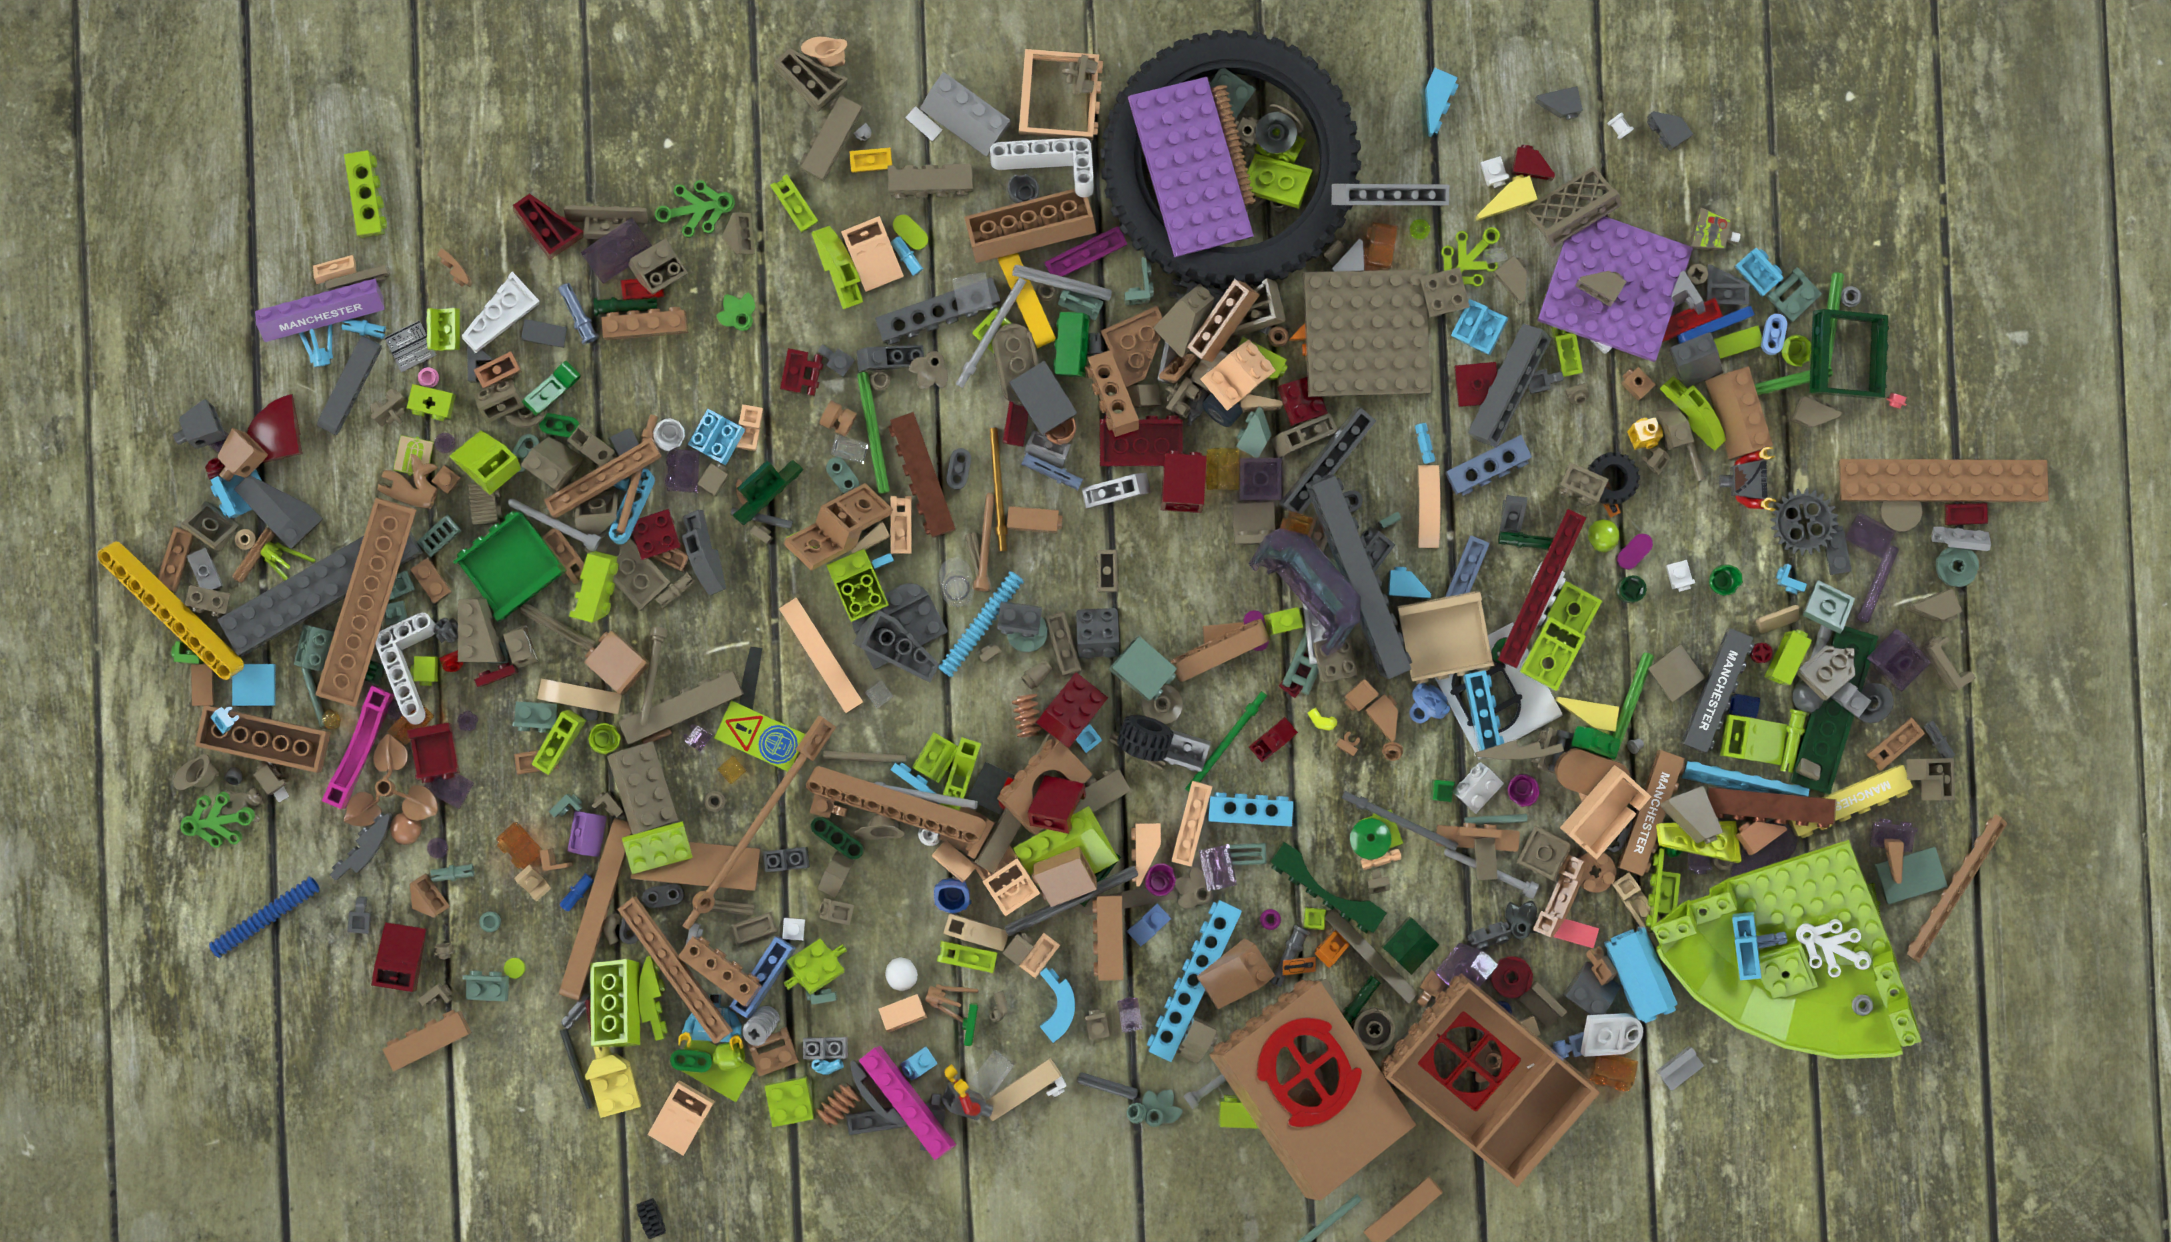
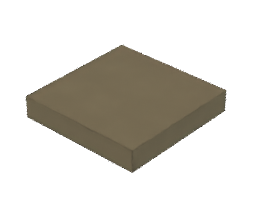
M1534 826L1516 863L1555 881L1573 844Z

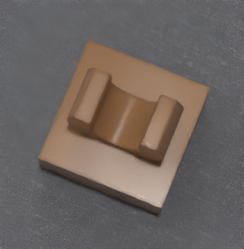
M1348 731L1344 735V740L1339 738L1335 746L1354 756L1358 750L1354 746L1360 742V738L1357 737L1353 743L1349 742L1348 737L1351 732Z

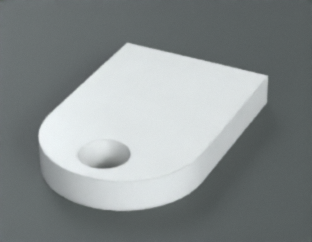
M1628 1013L1587 1015L1580 1053L1584 1057L1628 1053L1641 1041L1643 1035L1642 1024L1636 1017ZM1635 1030V1033L1628 1037L1629 1032Z

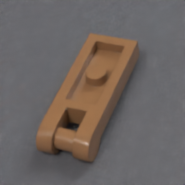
M553 528L542 538L567 570L565 572L576 585L580 582L579 579L584 567V561L563 533ZM577 564L580 569L574 573L571 567Z
M1911 717L1866 755L1870 760L1873 759L1876 762V767L1879 770H1882L1922 737L1925 732ZM1882 750L1888 755L1884 759L1879 754Z

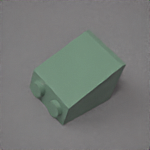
M1138 636L1134 638L1108 670L1147 701H1150L1152 698L1156 700L1163 692L1160 688L1165 683L1170 684L1176 677L1174 672L1177 668Z

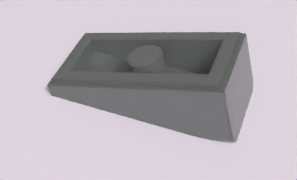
M525 319L521 340L564 348L567 327Z

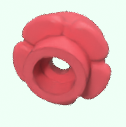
M1890 393L1889 398H1887L1890 401L1889 406L1901 409L1902 405H1907L1905 404L1906 397Z

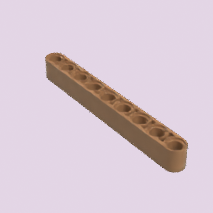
M815 767L806 783V788L814 794L969 844H977L986 828L985 821L977 816L824 767Z
M618 818L613 820L559 995L578 1001L582 996L590 971V963L593 962L626 857L622 837L632 835L627 821Z

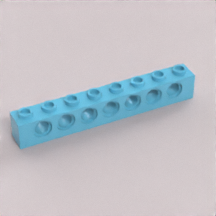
M1218 900L1217 903L1213 902L1208 912L1211 914L1208 922L1204 921L1200 932L1203 934L1199 941L1195 940L1191 951L1194 952L1191 960L1186 959L1183 965L1184 975L1182 979L1178 977L1173 989L1176 992L1173 998L1168 997L1164 1006L1167 1011L1164 1016L1160 1015L1155 1025L1158 1027L1155 1035L1151 1034L1147 1042L1150 1053L1172 1062L1205 991L1200 981L1196 985H1190L1187 982V978L1191 974L1199 975L1221 957L1242 910L1221 900ZM1218 917L1225 919L1226 924L1222 929H1217L1214 926V921ZM1209 936H1213L1217 940L1216 945L1212 948L1205 945V940ZM1200 955H1205L1208 958V963L1203 967L1196 964V959ZM1180 994H1189L1190 1001L1187 1004H1181L1178 1001ZM1179 1012L1181 1020L1178 1023L1171 1022L1169 1019L1171 1013ZM1170 1031L1173 1034L1172 1039L1169 1042L1162 1041V1032Z

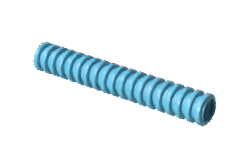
M1009 571V576L1005 577V581L1000 583L1001 587L996 588L998 591L996 593L993 592L994 596L989 598L990 601L988 603H985V608H981L982 612L978 613V617L973 619V624H969L970 628L965 629L967 632L965 634L962 633L961 636L963 637L957 640L958 643L953 645L954 649H950L951 653L946 655L947 658L945 660H942V665L939 664V669L949 677L954 676L953 672L958 671L956 668L958 666L961 667L962 664L960 663L966 660L965 657L970 655L969 651H973L972 647L977 645L976 642L978 640H981V635H985L984 631H988V626L993 624V619H997L996 616L997 614L999 615L1001 601L1007 602L1009 599L1011 600L1012 594H1016L1015 590L1019 589V585L1024 583L1023 579L1014 572Z

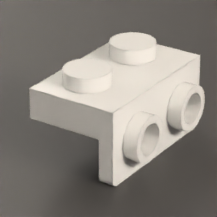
M1480 762L1453 790V794L1476 814L1504 783L1488 767Z

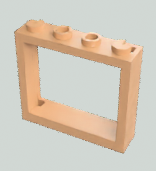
M1025 49L1019 134L1093 140V134L1098 135V122L1094 121L1095 114H1099L1100 102H1096V95L1101 94L1102 81H1098V73H1102L1103 61H1099V55ZM1083 54L1088 55V59L1098 62L1096 73L1092 74L1091 81H1094L1092 93H1090L1087 132L1028 127L1033 60L1078 63L1079 57Z

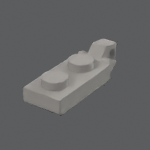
M1933 527L1931 534L1932 542L1947 543L1948 547L1988 551L1991 547L1989 532L1981 530Z

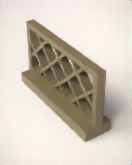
M1595 166L1527 206L1524 210L1544 235L1549 246L1553 248L1622 206L1616 189H1613ZM1590 176H1596V183H1585L1586 179ZM1572 187H1580L1578 194H1571L1568 191ZM1592 188V195H1582L1583 189ZM1598 189L1608 191L1602 196H1596ZM1562 198L1560 205L1550 204L1551 200ZM1566 198L1576 199L1575 205H1564ZM1580 200L1590 201L1586 206L1579 207ZM1538 208L1544 209L1543 215H1534L1532 212ZM1548 210H1558L1557 217L1547 216ZM1563 210L1573 211L1568 217H1561ZM1545 221L1555 222L1550 228H1544Z

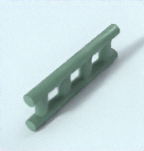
M1333 618L1331 624L1326 622L1328 639L1334 638L1341 623L1340 620ZM1305 630L1282 685L1290 687L1292 682L1303 686L1301 692L1309 695L1319 669L1317 664H1309V658L1303 656L1307 649ZM1300 663L1311 668L1307 679L1295 674Z

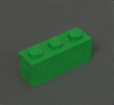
M1060 312L1056 323L1058 338L1055 340L1057 353L1053 362L1055 374L1067 377H1085L1090 315Z

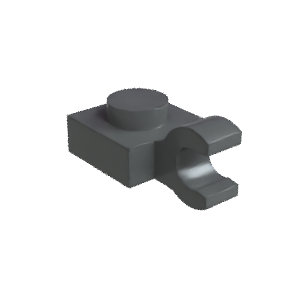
M822 344L818 350L820 354L829 359L826 365L842 377H844L855 361L839 348L834 353Z
M1547 369L1535 371L1528 385L1530 394L1551 390L1550 383L1564 380L1562 372L1548 375Z
M359 896L356 898V911H349L348 932L370 933L372 912H365L367 897Z

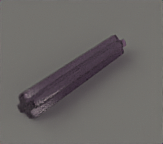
M1889 545L1886 548L1858 616V620L1861 622L1869 623L1899 551L1895 546Z

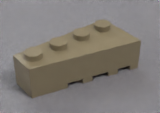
M944 164L942 168H938V165L922 166V169H918V167L913 165H905L901 169L896 170L895 165H889L888 182L891 197L895 196V199L899 200L907 199L909 195H915L916 198H927L928 194H936V197H946L948 193H957V196L969 195V192H973L972 165Z

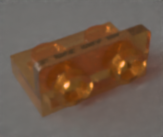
M1290 511L1288 517L1282 519L1280 529L1278 530L1277 541H1279L1277 549H1282L1284 541L1292 545L1304 547L1314 518Z
M423 705L425 710L423 722L416 725L411 724L402 715L387 732L392 737H397L404 745H407L411 741L408 738L407 730L425 727L434 718V715ZM416 709L413 710L410 713V715L414 714L416 712Z
M1617 1055L1596 1056L1593 1072L1589 1080L1594 1081L1597 1085L1612 1086L1618 1091H1629L1634 1085L1638 1061Z

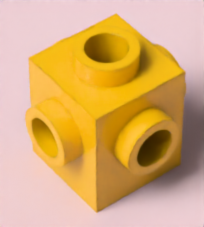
M1656 417L1639 419L1627 431L1634 450L1644 447L1651 449L1657 446L1663 437L1662 427L1658 424Z

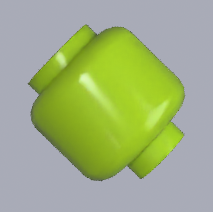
M729 1042L721 1043L716 1047V1051L713 1052V1061L722 1070L739 1068L742 1062L745 1061L744 1048L740 1049L739 1044L735 1043L732 1050Z

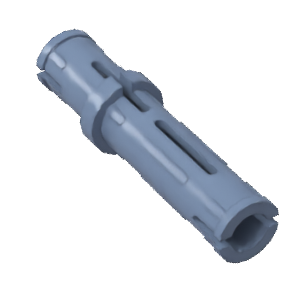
M1026 453L1021 464L1057 480L1056 483L1058 484L1063 483L1077 491L1083 481V478L1067 472V469H1060Z

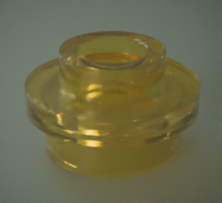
M329 709L322 715L323 723L328 729L340 727L341 718L338 712Z

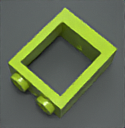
M1798 629L1785 632L1764 677L1782 686L1791 685L1812 640L1807 638L1808 634Z

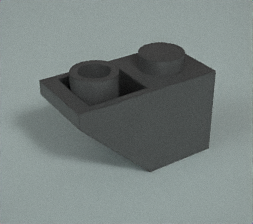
M1655 111L1647 116L1649 127L1652 131L1656 130L1660 136L1658 138L1660 144L1669 151L1693 135L1682 117Z

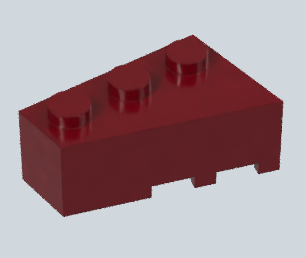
M530 193L513 204V212L549 260L583 238L584 231L572 225L567 219L555 213L550 207Z

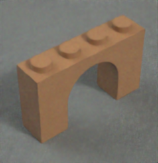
M1055 738L1044 743L1043 749L1038 755H1034L1029 760V764L1025 769L1020 770L1015 775L1013 782L1005 786L997 798L1029 832L1036 835L1043 828L1030 826L1028 810L1033 802L1032 788L1036 778L1045 771L1055 770L1065 780L1085 783L1093 775L1064 744Z

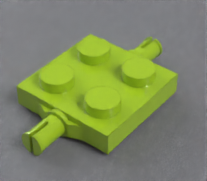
M820 938L786 960V964L791 969L793 977L784 982L785 987L789 990L799 983L811 995L843 974L844 968L838 962L837 957L847 952L844 945L841 944L832 951Z

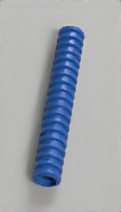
M307 877V880H303L302 884H297L296 888L292 887L290 892L286 891L285 895L282 894L279 899H274L275 902H270L269 906L265 905L263 910L259 909L258 913L255 912L252 917H247V920H243L242 924L238 923L236 928L232 927L231 931H226L225 935H220V938H216L215 942H210V950L216 957L221 958L222 954L225 955L228 953V950H233V947H237L238 943L242 944L244 939L248 940L249 936H254L255 932L258 933L261 928H266L265 925H270L271 921L275 922L277 917L281 918L282 914L285 915L288 910H293L292 907H297L298 903L302 904L304 899L308 900L309 896L312 897L315 892H320L319 885L314 878Z

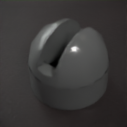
M233 767L227 771L224 779L229 784L239 785L243 774L239 768Z

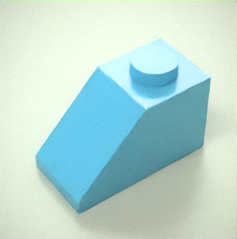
M1394 567V570L1389 571L1387 596L1431 598V593L1411 571H1407L1406 567Z

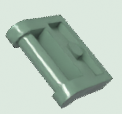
M1796 267L1792 271L1791 276L1774 292L1771 291L1766 296L1792 323L1822 293ZM1798 280L1802 285L1782 303L1779 297Z

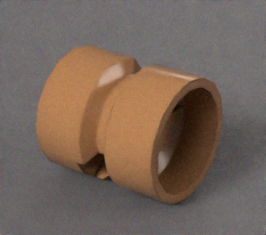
M831 400L819 424L828 429L834 428L836 433L846 437L853 426L857 413L847 408L843 410L840 404Z

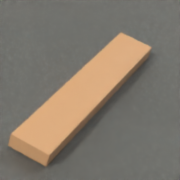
M795 598L780 607L779 610L845 713L863 703L799 600Z

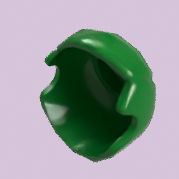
M1729 564L1717 566L1709 576L1710 588L1714 593L1722 596L1734 594L1743 583L1740 570Z

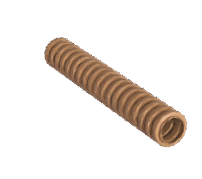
M1225 85L1211 88L1212 96L1244 205L1249 206L1254 204L1256 199H1253L1254 193L1251 192L1253 187H1250L1251 180H1248L1250 176L1246 172L1248 168H1245L1246 161L1243 160L1245 156L1242 155L1243 149L1240 148L1242 144L1239 142L1240 136H1237L1238 130L1235 128L1237 124L1234 123L1235 117L1232 116L1234 112L1231 111L1232 105L1229 104L1231 101L1228 98L1229 92H1226L1227 86Z

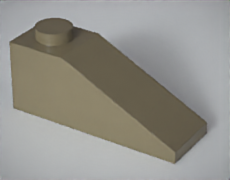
M1328 413L1284 431L1270 440L1278 458L1326 438L1336 433L1338 429L1331 414Z

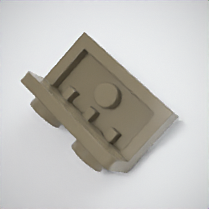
M193 585L189 586L185 605L191 606V611L204 613V610L212 611V616L222 617L224 614L231 612L233 608L228 606L230 594Z

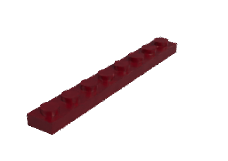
M1570 509L1566 510L1500 652L1498 661L1517 669L1587 517Z

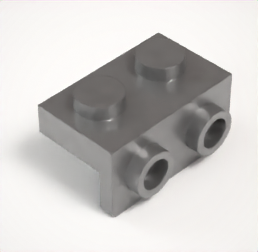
M1172 730L1174 736L1165 761L1172 765L1184 766L1191 771H1202L1211 742Z

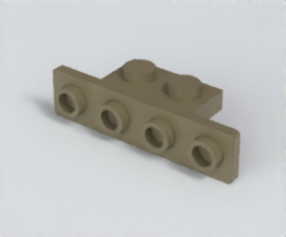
M564 206V214L567 221L585 222L584 239L626 240L627 223H648L646 208Z

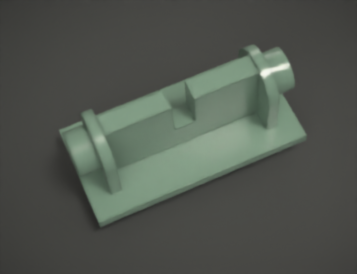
M1064 289L1058 305L1076 313L1090 315V319L1096 321L1103 301L1092 296Z

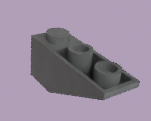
M923 345L866 347L857 350L858 371L909 368L915 358L924 357Z

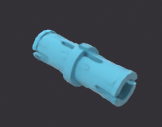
M349 319L343 322L351 324V326L342 324V330L356 332L360 336L369 335L383 339L385 334L378 333L377 330L386 332V326L371 324L367 320Z

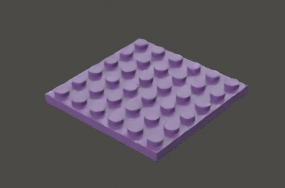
M1604 216L1564 240L1537 321L1655 362L1675 302H1672L1671 296L1680 272L1686 271L1693 248ZM1611 271L1622 275L1623 279L1627 282L1615 302L1609 307L1576 287L1575 285L1579 278Z

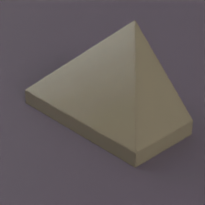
M732 213L722 235L724 241L736 254H755L751 213Z

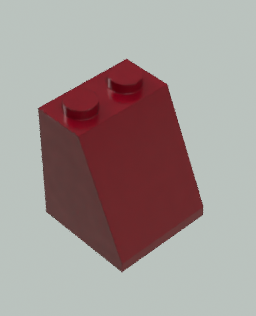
M1180 451L1165 453L1160 511L1202 513L1205 497L1207 456H1202L1200 452H1190V455L1181 454L1182 452Z

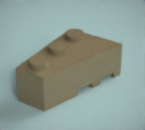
M791 48L781 55L774 64V70L816 112H819L847 86L848 78L830 71L829 68L813 62L812 59Z
M1266 278L1262 281L1261 285L1254 289L1260 295L1229 339L1286 321L1276 281Z
M1193 1016L1175 1054L1198 1064L1209 1050V1047H1214L1219 1035L1217 1034L1216 1027Z

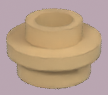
M242 529L237 532L235 543L240 549L248 550L256 543V536L251 530ZM245 535L248 537L247 543L242 542V537Z

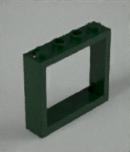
M1831 309L1814 310L1812 316L1809 393L1867 399L1885 398V389L1887 388L1886 372L1888 369L1887 351L1889 347L1887 342L1889 330L1888 315ZM1831 319L1872 323L1869 391L1828 388Z

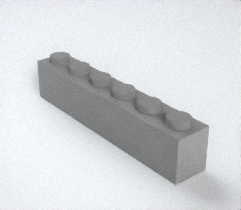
M1332 184V205H1449V185Z

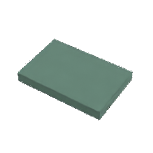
M1936 847L1903 856L1901 884L1893 881L1888 860L1875 864L1886 904L1948 887Z

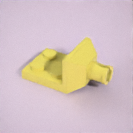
M593 1047L596 1059L592 1061L585 1078L586 1080L590 1079L600 1118L641 1107L630 1062L616 1053L612 1054L610 1047Z

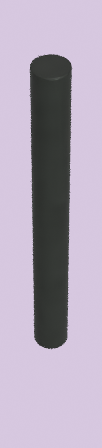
M567 1028L560 1030L586 1109L593 1108L594 1104Z

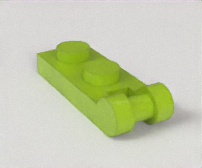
M786 174L782 177V180L777 183L774 182L770 186L800 232L803 233L819 221L790 177ZM788 186L790 190L783 194L781 190Z
M947 941L940 942L941 952L937 956L938 962L990 973L994 972L998 952ZM949 949L956 950L954 958L948 957Z

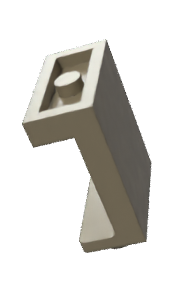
M1939 635L1930 638L1925 642L1926 646L1922 648V651L1948 690H1959L1976 678L1972 671L1957 673L1941 649V646L1950 640L1948 636L1941 637Z

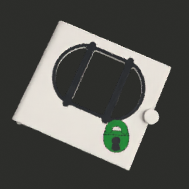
M1513 622L1488 635L1492 660L1496 663V666L1486 671V674L1492 676L1501 671L1514 694V697L1497 705L1494 708V713L1514 703L1518 704L1517 713L1512 722L1498 730L1499 736H1503L1504 743L1517 740L1563 716L1549 688L1519 672L1529 654L1527 648L1517 669L1497 660L1512 629ZM1457 673L1449 674V678L1437 680V677H1434L1442 693L1447 697L1448 704L1473 748L1475 755V752L1479 750L1473 721L1458 693L1466 689L1465 683L1455 687Z

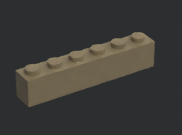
M725 670L717 674V679L710 681L707 678L698 682L699 686L691 689L689 686L680 690V695L672 698V695H668L660 699L661 703L655 706L651 703L649 722L645 726L640 723L642 712L635 715L634 712L623 715V720L619 721V725L628 745L744 695L735 672L729 673V670Z

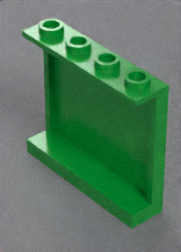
M512 511L504 517L506 521L500 525L499 523L493 525L488 530L490 532L488 535L475 539L472 542L473 546L470 549L465 548L456 555L458 558L453 561L454 564L461 566L484 599H487L488 604L495 612L493 616L497 621L507 618L567 571L527 516L520 511Z

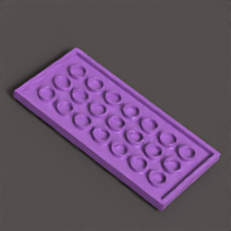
M1204 77L1130 95L1128 100L1174 257L1252 238L1253 232L1208 78Z

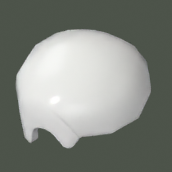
M668 418L657 423L653 431V437L659 448L670 451L682 444L685 432L679 421Z
M899 957L893 959L887 965L885 976L893 989L905 991L911 989L916 984L918 973L911 960Z

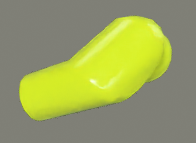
M1316 707L1307 712L1318 729L1330 731L1337 726V719L1335 717H1321Z

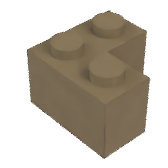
M1954 758L1907 759V780H1921L1922 800H1955Z

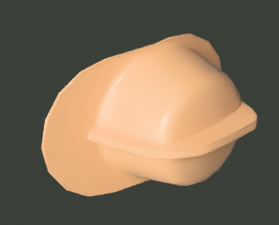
M814 37L802 44L801 51L805 55L816 57L824 67L843 66L845 64L844 50L847 47V41L829 37Z

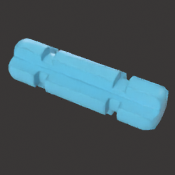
M1427 424L1415 425L1416 434H1419L1417 439L1420 451L1423 453V463H1432L1435 461V456L1431 452L1433 448L1430 435L1426 432L1428 431Z

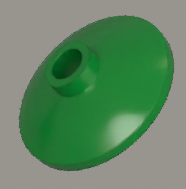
M1367 818L1359 821L1353 827L1350 834V844L1353 851L1364 859L1374 860L1382 857L1387 853L1391 845L1390 830L1386 824L1378 819ZM1372 834L1375 840L1370 842L1367 840V836Z

